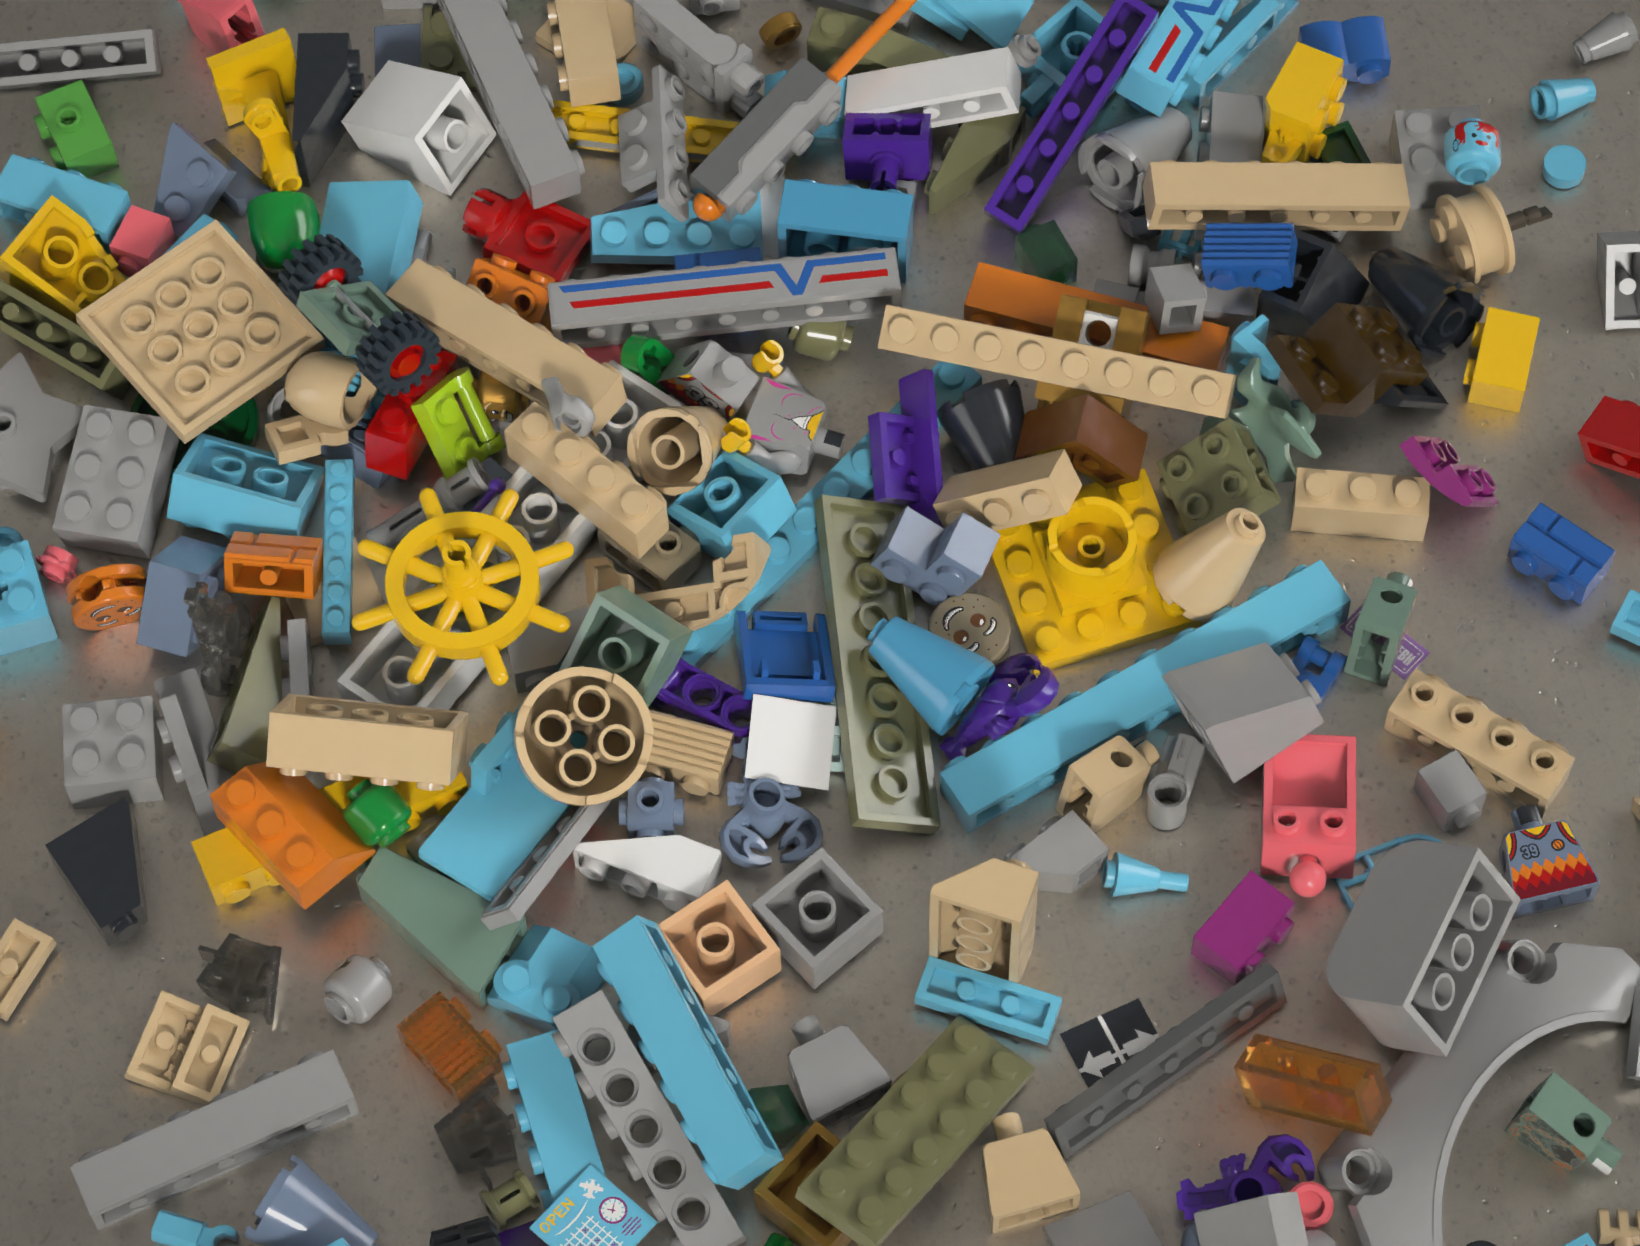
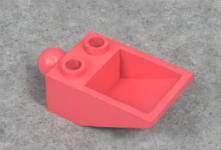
M1307 734L1263 764L1260 875L1289 876L1290 886L1296 894L1302 897H1314L1324 889L1326 878L1353 879L1356 853V736Z

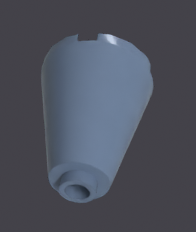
M292 1155L289 1159V1167L293 1171L290 1172L286 1168H282L254 1214L258 1218L254 1224L258 1226L255 1230L248 1225L243 1234L244 1238L262 1246H327L342 1237L350 1246H379L375 1244L379 1234L306 1162L295 1155Z

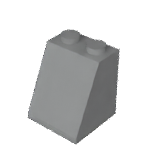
M1267 642L1171 670L1162 676L1190 729L1200 742L1205 745V748L1233 783H1236L1324 723L1316 707L1322 700L1315 688L1307 679L1300 683L1296 678L1300 674L1285 652L1278 656Z

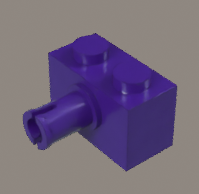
M846 113L842 139L845 180L872 181L870 189L883 191L884 189L897 190V180L916 181L928 179L933 160L931 114Z

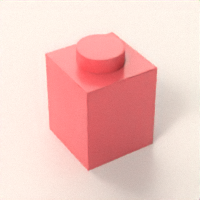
M131 205L109 247L112 257L118 264L119 271L131 277L161 257L176 242V237L169 217Z

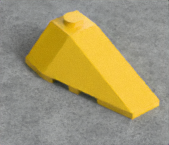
M53 195L49 197L0 256V279L78 324L76 319L78 312L126 280L119 271L118 264L112 255L106 253L94 236L95 232L89 223Z

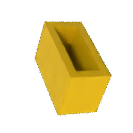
M1488 307L1485 323L1476 322L1471 347L1479 349L1477 360L1468 358L1462 383L1471 386L1467 402L1519 413L1538 331L1539 317Z

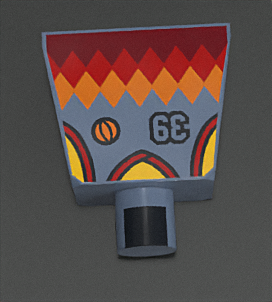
M1525 805L1512 811L1510 815L1516 831L1503 835L1499 848L1502 877L1521 899L1511 920L1594 901L1600 881L1570 825L1563 820L1543 824L1536 805Z

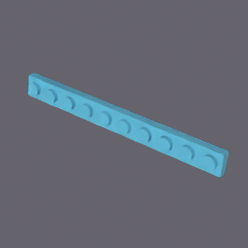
M939 361L931 369L934 373L937 410L949 400L953 407L957 406L964 400L963 392L982 385V375L968 366ZM900 401L888 413L901 415ZM937 418L938 428H939V427L941 426V424L939 423V420H938V418ZM869 432L795 505L797 511L767 541L771 546V553L760 579L749 594L734 609L719 620L693 631L681 655V658L687 663L699 669L735 633L734 616L736 610L746 611L748 620L753 615V611H757L819 549L814 502L821 494L868 500L874 494Z

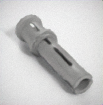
M472 457L467 461V466L448 479L441 477L436 480L433 488L444 514L448 512H462L464 504L489 490V483L492 479L481 462ZM420 500L403 508L400 512L375 528L366 531L367 538L390 548L399 544L412 529L427 521Z

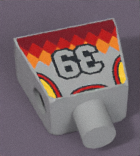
M708 340L680 348L657 380V383L685 406L713 407L720 411L725 417L726 422L729 423L759 378L746 367L745 362L741 358L731 355L715 341Z

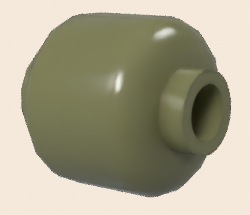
M847 321L807 322L801 326L789 327L787 339L793 340V348L799 354L823 361H832L837 356L839 350L847 352L852 340L854 327L847 325Z

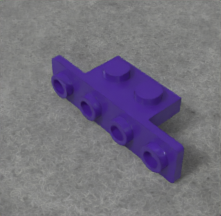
M922 369L899 379L901 415L877 412L868 416L875 502L909 506V508L943 527L933 507L934 501L943 488L934 373L931 369Z

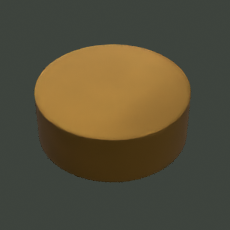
M783 12L768 20L760 28L759 36L768 49H780L793 42L800 35L802 25L794 12Z

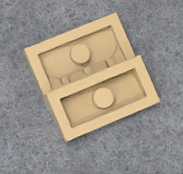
M161 990L124 1078L169 1095L208 1105L215 1096L220 1094L250 1021L207 1003L204 1008Z

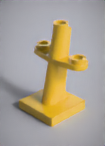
M283 27L205 59L212 73L214 89L221 102V112L228 127L244 121L247 127L259 139L263 150L260 171L262 183L272 189H276L277 192H296L301 187L302 180L298 173L285 109L286 103L294 101L296 58L290 37Z

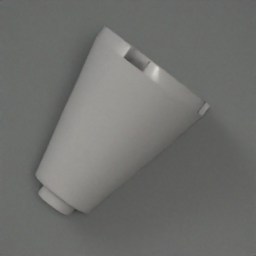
M1166 107L1161 117L1150 113L1091 135L1081 143L1078 151V166L1081 175L1087 172L1093 184L1088 187L1092 194L1105 206L1118 212L1126 211L1129 208L1134 210L1144 203L1142 186L1149 163L1163 160L1176 161L1192 139L1191 122L1183 112L1172 107Z

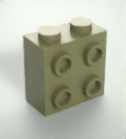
M1227 418L1156 462L1162 478L1159 480L1161 488L1165 495L1174 502L1179 514L1176 516V522L1184 535L1234 508H1244L1259 516L1281 503V499L1249 427L1230 418Z

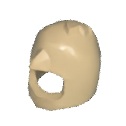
M315 351L300 357L288 372L284 387V397L294 410L307 419L330 427L350 430L362 419L370 402L376 396L378 389L361 373V386L354 397H347V389L352 379L360 372L355 363L357 358L331 351Z

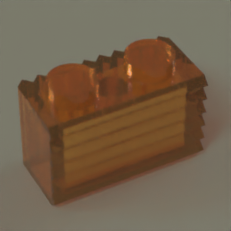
M438 991L399 1023L396 1029L400 1041L459 1104H463L474 1092L479 1091L482 1086H485L489 1080H492L496 1074L501 1072L503 1068L499 1053L502 1051V1048L486 1029L480 1033L474 1029L472 1024L468 1022L472 1019L471 1014L456 997L449 1001L442 992Z

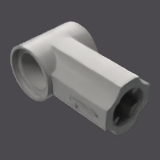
M1182 733L1174 736L1168 735L1154 778H1152L1148 785L1146 816L1148 821L1158 829H1175L1186 818L1187 804L1205 753V745L1198 742L1193 736ZM1163 798H1170L1174 800L1176 803L1166 805L1160 803L1158 800Z

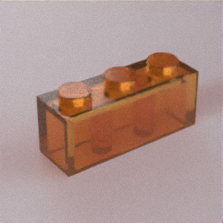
M1254 1034L1234 1066L1247 1105L1372 1136L1392 1103L1379 1063L1262 1034Z

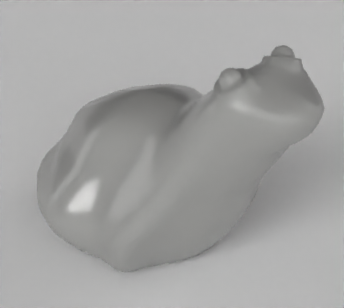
M558 377L543 379L541 387L548 402L549 414L554 428L557 431H561L560 423H563L575 432V435H579L581 438L587 436L595 422L593 410L581 397L568 394L559 382Z

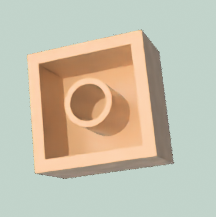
M725 880L658 924L706 1014L714 1016L782 971L779 947L728 880Z

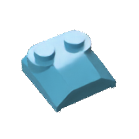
M532 925L509 961L501 965L496 971L493 980L494 986L486 997L488 1005L545 1033L557 1030L558 1028L552 1019L553 1017L602 989L606 981L597 969V963L600 960L593 947L552 927Z

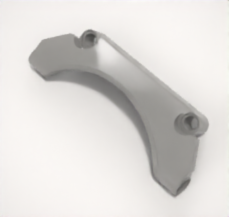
M1501 940L1447 1057L1405 1051L1319 1160L1318 1173L1322 1183L1330 1189L1348 1191L1353 1196V1199L1348 1204V1208L1362 1246H1443L1442 1198L1445 1174L1454 1141L1472 1102L1485 1083L1503 1063L1537 1038L1557 1029L1578 1023L1603 1021L1626 1024L1632 1016L1635 985L1640 984V965L1622 948L1553 943L1544 953L1531 940ZM1512 954H1513V956H1514V966H1513V967H1512V964H1511V956H1512ZM1348 1161L1351 1165V1172L1349 1177H1347L1346 1175V1165Z

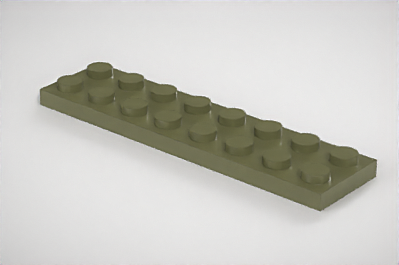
M821 494L814 502L832 665L836 683L835 691L850 824L852 827L934 834L941 827L929 725L869 653L872 643L867 640L872 629L882 618L890 621L897 616L916 625L912 589L902 583H896L887 579L880 570L870 565L889 523L902 511V506Z

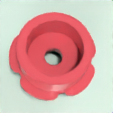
M47 545L43 555H37L36 557L37 563L41 566L40 574L51 581L64 583L66 578L74 579L77 576L75 569L79 563L78 558L62 548Z

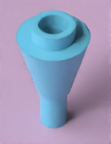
M1117 851L1114 853L1112 860L1106 859L1103 865L1102 886L1109 888L1110 897L1157 891V889L1186 892L1188 889V874L1161 871L1158 867Z

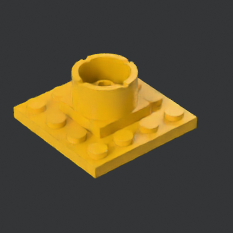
M1145 468L1140 469L1138 481L1110 489H1105L1096 482L1083 485L1066 515L996 531L1001 535L990 560L1025 653L1028 652L1036 655L1042 662V665L1051 670L1177 634L1190 627L1197 628L1203 626L1202 621L1191 620L1183 616L1182 614L1186 610L1175 602L1169 605L1162 598L1155 585L1153 575L1154 562L1158 559L1160 552L1174 541ZM1034 669L1032 673L1037 675L1040 674V671Z

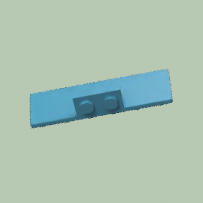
M520 706L514 713L507 712L498 723L495 736L487 745L481 743L473 752L469 761V766L471 767V787L419 848L420 859L491 902L516 870L572 806L545 796L523 774L516 759L513 743L514 724ZM576 731L570 735V743L574 748L580 749L585 746L586 738Z

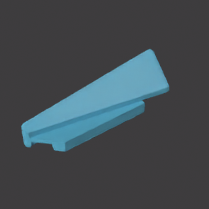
M917 0L910 10L962 41L970 28L991 46L998 49L1008 46L1009 41L1027 15L1034 0Z

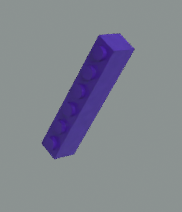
M1140 0L1114 1L986 204L984 213L1022 236L1157 22L1158 11Z

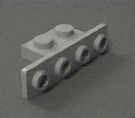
M659 64L652 68L653 100L618 116L621 185L628 191L633 192L657 181L659 205L679 222H683L689 219L688 202L691 199L690 190L687 185L689 159L685 146V133L687 131L683 107L685 89L677 76L670 74Z
M190 668L154 681V687L164 716L155 720L163 744L173 743L176 755L168 757L174 778L176 783L186 782L202 832L206 836L226 828L217 818L209 795L230 779L232 773L206 761L217 729L197 670Z

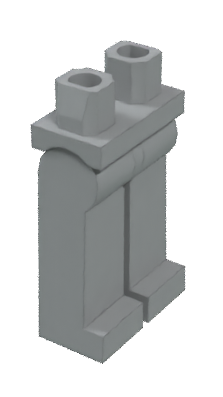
M633 0L634 21L636 22L634 24L636 45L705 99L714 103L715 110L723 117L734 110L745 118L764 98L757 92L764 83V74L753 66L752 50L744 43L737 48L733 38L726 34H716L676 0Z

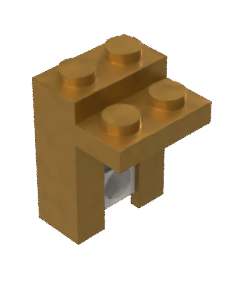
M1061 294L1052 338L1096 346L1090 341L1089 329L1093 323L1104 321L1111 329V338L1107 344L1100 347L1142 355L1151 313ZM1037 381L1034 398L1039 399L1037 408H1041L1087 393L1126 420H1128L1132 403L1130 399Z

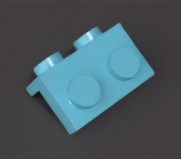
M1263 314L1251 323L1249 321L1243 322L1231 335L1230 341L1232 343L1226 360V373L1236 374L1238 378L1240 372L1247 366L1250 359L1258 357L1262 360L1260 369L1262 380L1277 386L1281 368L1264 345L1269 319ZM1236 380L1233 395L1242 406H1246L1248 399L1237 390Z

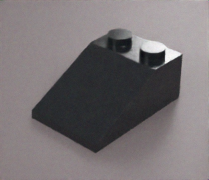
M298 33L292 144L299 175L302 180V187H311L347 131L341 121L357 102V98H360L365 91L364 73H360L359 49H352L349 33Z

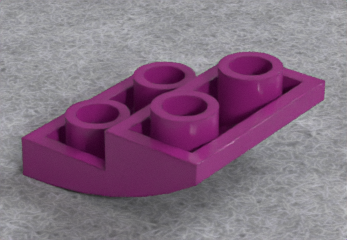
M1412 436L1399 444L1415 469L1432 486L1453 501L1465 507H1493L1499 503L1493 493L1497 488L1490 474L1484 468L1479 469L1477 465L1457 464L1460 462L1459 456L1447 440L1442 441L1440 437Z

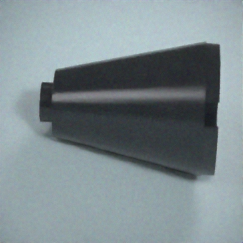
M1397 247L1382 249L1374 254L1369 262V281L1416 349L1428 358H1440L1446 355L1442 349L1451 343L1457 347L1464 343L1474 331L1476 322L1480 321L1484 313L1485 306L1480 303V296L1485 297V294L1474 282Z
M1007 379L982 384L963 392L964 400L957 406L953 407L949 400L937 410L939 423L973 471L1017 460L1015 459V454L1025 416L1021 389L1017 380H1013L1011 385H1009Z

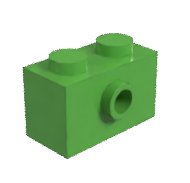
M82 79L35 97L39 115L34 116L33 120L42 140L50 138L54 147L49 148L48 151L55 168L65 171L72 169L80 172L86 178H91L119 166L113 143Z

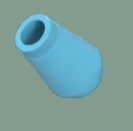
M1588 77L1583 79H1544L1537 86L1531 88L1529 96L1530 105L1537 118H1546L1549 121H1553L1588 103L1594 102L1596 99V88L1593 81Z

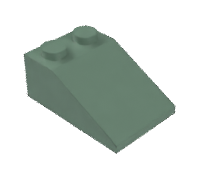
M618 585L596 594L559 671L571 667L584 666L615 673L628 681L639 692L647 707H649L674 671L693 631L622 585Z

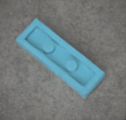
M929 956L915 994V1004L958 1017L960 1014L971 1022L1048 1046L1062 1005V997Z

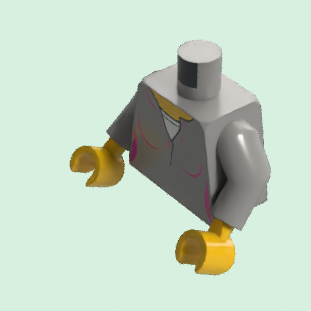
M768 340L760 346V351L752 357V366L761 373L769 371L770 376L769 378L763 377L746 421L734 418L723 427L724 432L727 434L721 439V446L724 451L729 453L735 452L738 449V454L777 475H803L808 473L815 453L839 459L844 448L846 434L825 428L827 405L806 389L786 365L781 366L779 364L784 357L783 349L776 341Z

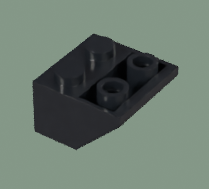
M1295 228L1298 244L1293 286L1290 288L1283 286L1271 291L1262 289L1258 298L1256 318L1263 314L1269 319L1268 327L1289 336L1301 337L1336 302L1360 305L1370 282L1335 244Z

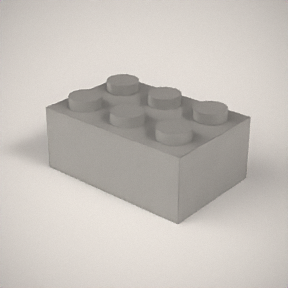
M84 404L52 529L65 545L145 559L150 558L180 439L162 417Z

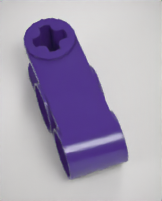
M680 657L674 671L650 705L680 718L733 731L735 744L741 743L742 738L749 737L750 723L745 726H737L732 722L741 717L751 719L753 700L743 699V693L740 690L692 666ZM700 697L713 699L707 705H697L694 703Z

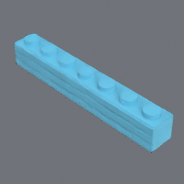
M353 459L325 460L322 636L324 645L352 644L355 487Z

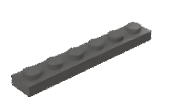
M1268 962L1045 1118L1044 1122L1061 1156L1064 1159L1070 1157L1286 1004L1287 999L1279 972Z

